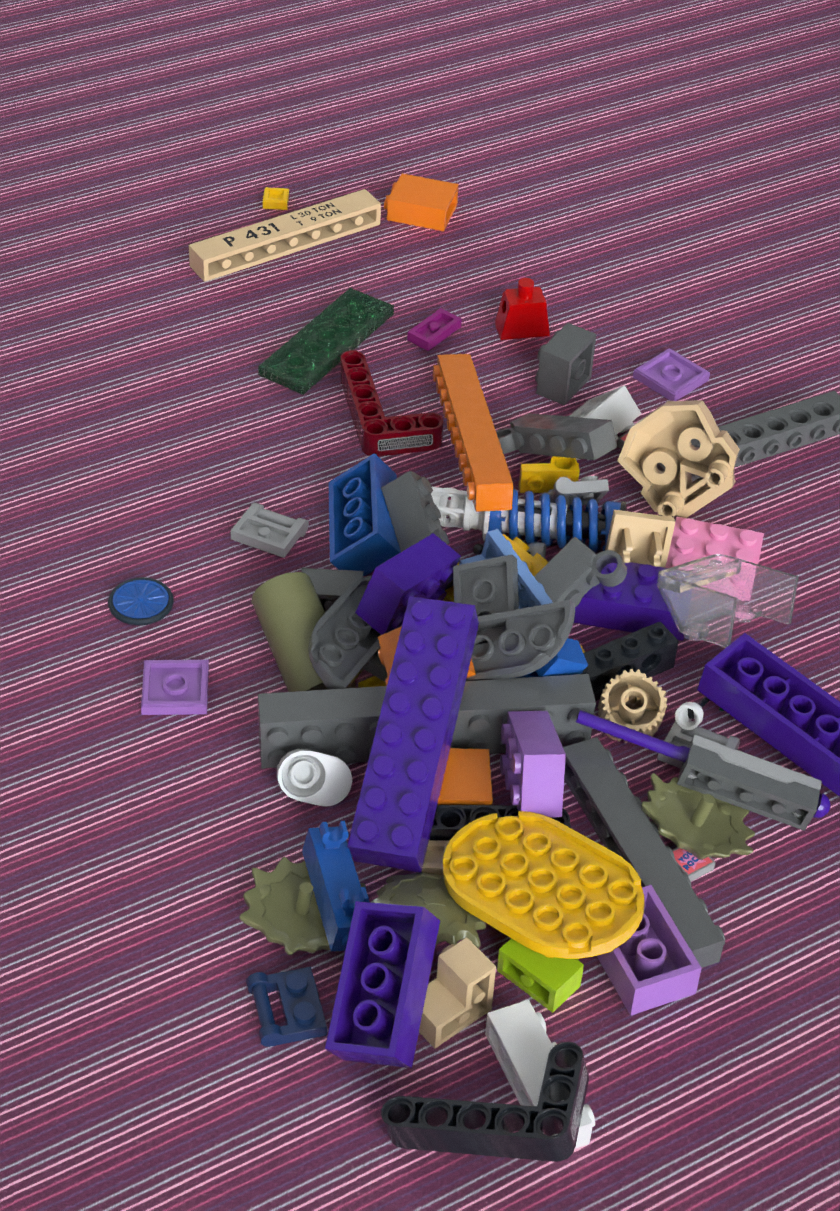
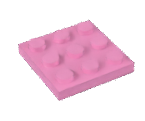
M676 517L665 568L694 572L692 590L751 601L764 533L690 518Z

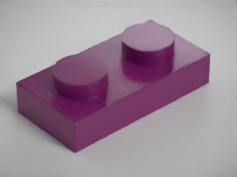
M440 308L409 330L407 340L429 351L461 328L462 318Z

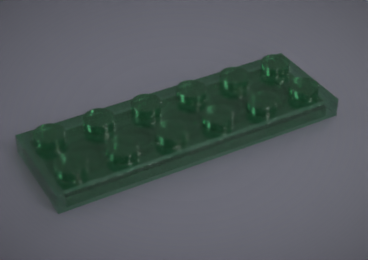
M349 288L258 366V375L304 395L341 362V355L344 352L357 348L394 315V305Z

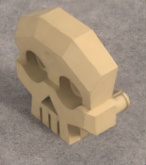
M702 400L667 401L630 428L617 461L643 486L641 494L654 512L667 517L679 516L687 518L733 487L736 482L734 480V468L740 449L727 431L719 430L710 410ZM697 439L700 442V447H694L691 440ZM657 463H662L665 466V471H660L657 468ZM692 474L700 476L692 482Z

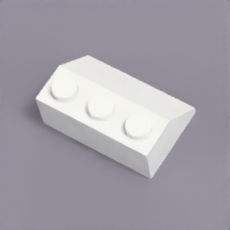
M624 385L589 399L569 416L612 420L617 440L619 438L617 434L629 430L634 425L633 420L642 413Z

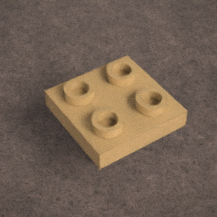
M614 510L606 550L617 552L624 563L633 562L665 568L675 527L674 517Z

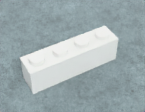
M529 1000L488 1012L485 1035L520 1105L537 1107L550 1050L557 1044L556 1042L551 1043L546 1034L547 1029L542 1014L540 1012L535 1013ZM584 1104L575 1149L590 1143L592 1127L595 1126L594 1115L588 1104Z

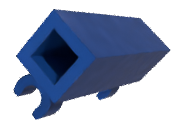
M340 821L339 826L328 827L327 822H322L317 828H308L302 849L331 951L346 950L355 902H369L366 888L360 885L350 849L347 847L349 833L345 821Z

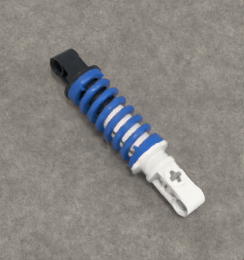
M432 487L433 492L431 493L433 502L441 513L439 520L443 527L463 528L464 531H470L472 528L482 530L484 541L487 532L499 529L505 535L509 533L511 540L516 536L521 539L522 535H525L526 543L528 544L537 542L538 537H541V542L545 543L546 547H550L554 539H557V545L560 549H563L570 542L571 537L578 538L584 544L586 539H589V548L594 553H598L602 541H605L603 551L606 550L613 511H627L626 501H606L602 506L601 513H598V503L595 499H590L587 502L585 511H582V501L579 497H574L571 500L569 509H567L568 505L564 495H558L555 502L551 503L548 493H542L539 501H535L532 491H526L523 499H519L518 491L513 489L512 510L476 512L473 501L467 498V491L455 488Z

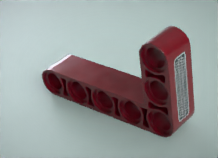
M350 350L341 355V384L362 451L366 455L371 456L375 453L379 457L432 451L441 447L443 439L442 416L428 412L385 417L364 354L360 351Z

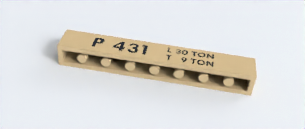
M366 189L190 244V267L206 282L380 225L381 203Z

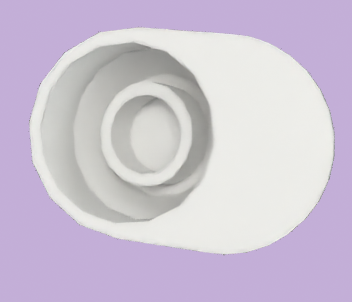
M295 749L283 756L277 766L276 777L280 788L288 797L297 801L319 806H332L341 802L350 792L352 785L351 771L346 763L338 757L309 749Z

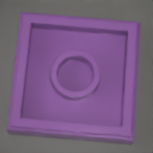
M670 348L634 369L633 378L670 401L679 400L709 381L710 372Z
M144 660L141 700L142 715L207 714L209 660Z

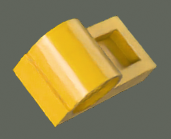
M553 456L551 463L521 464L519 491L520 493H525L526 491L547 493L549 490L554 489V484L560 477H567L572 482L579 481V463H577L575 458Z

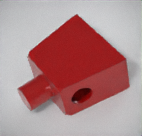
M521 278L518 281V288L506 289L503 292L495 320V327L500 340L550 335L547 303L541 288L534 287L532 279Z

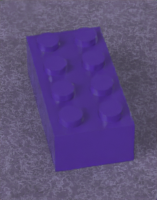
M633 562L625 563L627 575L623 582L614 587H606L599 583L597 586L592 587L575 607L573 623L633 633L660 621L677 640L683 641L694 572ZM617 563L606 565L601 574L612 573L616 569Z
M355 902L325 1046L327 1051L346 1061L412 1068L440 920L425 907Z

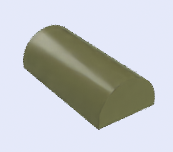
M290 572L266 581L256 589L251 602L288 692L329 690L314 670L309 657L308 645L310 636L316 623L325 614L310 576L302 572ZM355 681L349 688H356Z

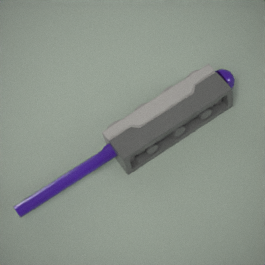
M582 710L579 711L576 722L681 761L678 785L702 794H710L716 799L805 831L812 818H822L830 810L829 798L825 794L820 793L821 780L709 739L694 735L688 747L676 746Z

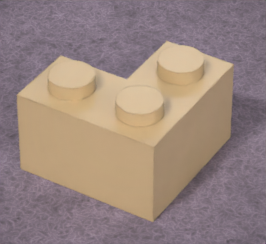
M467 937L456 945H448L442 950L438 956L437 978L428 983L419 1033L434 1048H437L492 1010L496 966Z

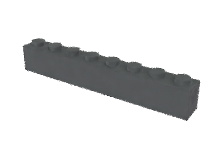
M598 737L563 747L566 754L564 780L604 847L623 857L632 865L641 879L642 887L652 885L702 968L720 962L722 949L725 945L722 929L713 923L708 915L705 902L697 897L691 887L688 875L685 872H681L676 864L673 851L669 846H665L659 836L656 824L650 821L642 810L641 800L631 792L624 773H619L613 763L611 752L608 749H604Z

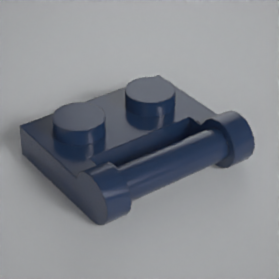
M311 966L269 975L256 972L247 977V988L249 993L253 994L260 1021L259 1037L263 1046H276L327 1035V1025ZM269 992H278L286 1024L284 1026L275 1024L268 996Z

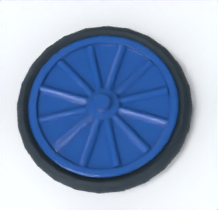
M144 577L133 578L120 583L112 590L108 598V608L111 614L116 619L130 625L155 623L169 614L174 603L173 594L168 586L159 580Z

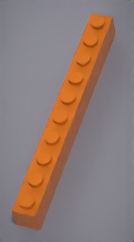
M437 355V365H433V381L436 382L437 394H440V405L443 406L444 418H447V429L451 431V443L454 444L455 457L458 458L459 471L462 472L463 485L467 486V498L473 501L476 512L512 510L513 481L471 355Z

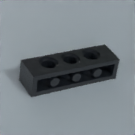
M659 621L583 653L588 666L581 674H589L594 698L597 701L600 699L605 685L609 684L610 679L615 680V676H620L623 670H626L628 673L630 669H633L634 672L639 669L640 673H645L646 678L674 668L679 641Z

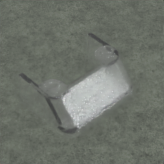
M714 554L659 571L657 587L678 630L684 634V638L694 641L704 640L726 648L731 644L734 620L748 623L752 619L762 616L787 625L791 624L799 576L732 556Z

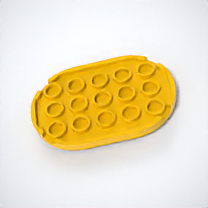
M518 811V816L499 818L497 813L489 814L461 828L451 838L444 852L443 878L447 891L453 900L470 914L545 957L580 959L609 953L627 941L641 923L644 913V893L641 879L632 865L615 852L550 817L525 811Z

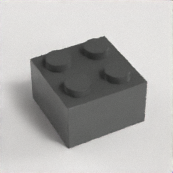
M567 323L560 331L554 333L552 339L546 345L543 344L537 355L539 369L535 377L537 382L536 394L562 405H566L591 379L596 343L595 333Z

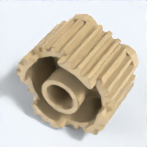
M630 669L628 673L626 670H623L620 676L616 675L615 680L611 678L609 684L605 685L598 705V715L606 720L653 736L658 731L667 708L666 691H662V687H657L658 682H653L652 677L646 678V674L640 673L639 669L636 672ZM627 704H634V709L637 708V710L628 708ZM606 734L612 740H617L619 742L622 740L620 738Z

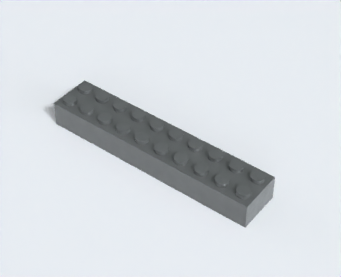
M589 674L466 681L451 748L489 749V754L506 753V744H502L501 727L502 724H507L508 711H548L562 747L591 739L592 728L576 722L580 710L593 715L595 712L596 702ZM387 686L258 694L261 768H277L281 758L295 749H309L340 758L346 764L368 762Z

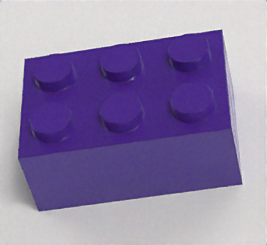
M432 533L375 568L355 613L381 635L401 627L409 596L443 601L447 594L445 588L453 580V566L458 564L461 555Z

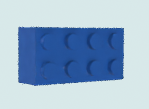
M375 453L328 482L330 563L338 570L363 571V576L369 575L377 566L401 553L381 487L397 479V474Z

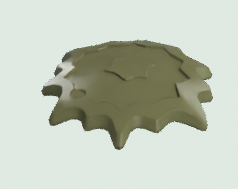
M655 773L651 775V784L654 790L647 792L649 802L643 801L641 805L642 810L657 824L659 834L670 839L678 848L690 852L699 860L707 857L728 858L730 854L750 855L753 853V849L745 841L755 836V832L743 823V819L750 812L749 810L716 799L710 794H702L678 785L677 777L672 778L669 783H665Z
M283 857L272 872L252 868L255 888L248 890L243 895L249 909L240 914V920L246 925L261 931L268 942L282 945L287 955H292L296 951H307L313 954L317 950H330L305 861L296 864ZM360 883L361 887L366 888L364 883Z
M417 872L407 875L390 876L386 880L387 884L377 890L378 898L371 902L425 907L440 920L436 946L438 943L445 941L450 945H456L458 941L466 937L477 948L481 946L477 930H484L486 923L461 908L453 900L447 891L442 875Z

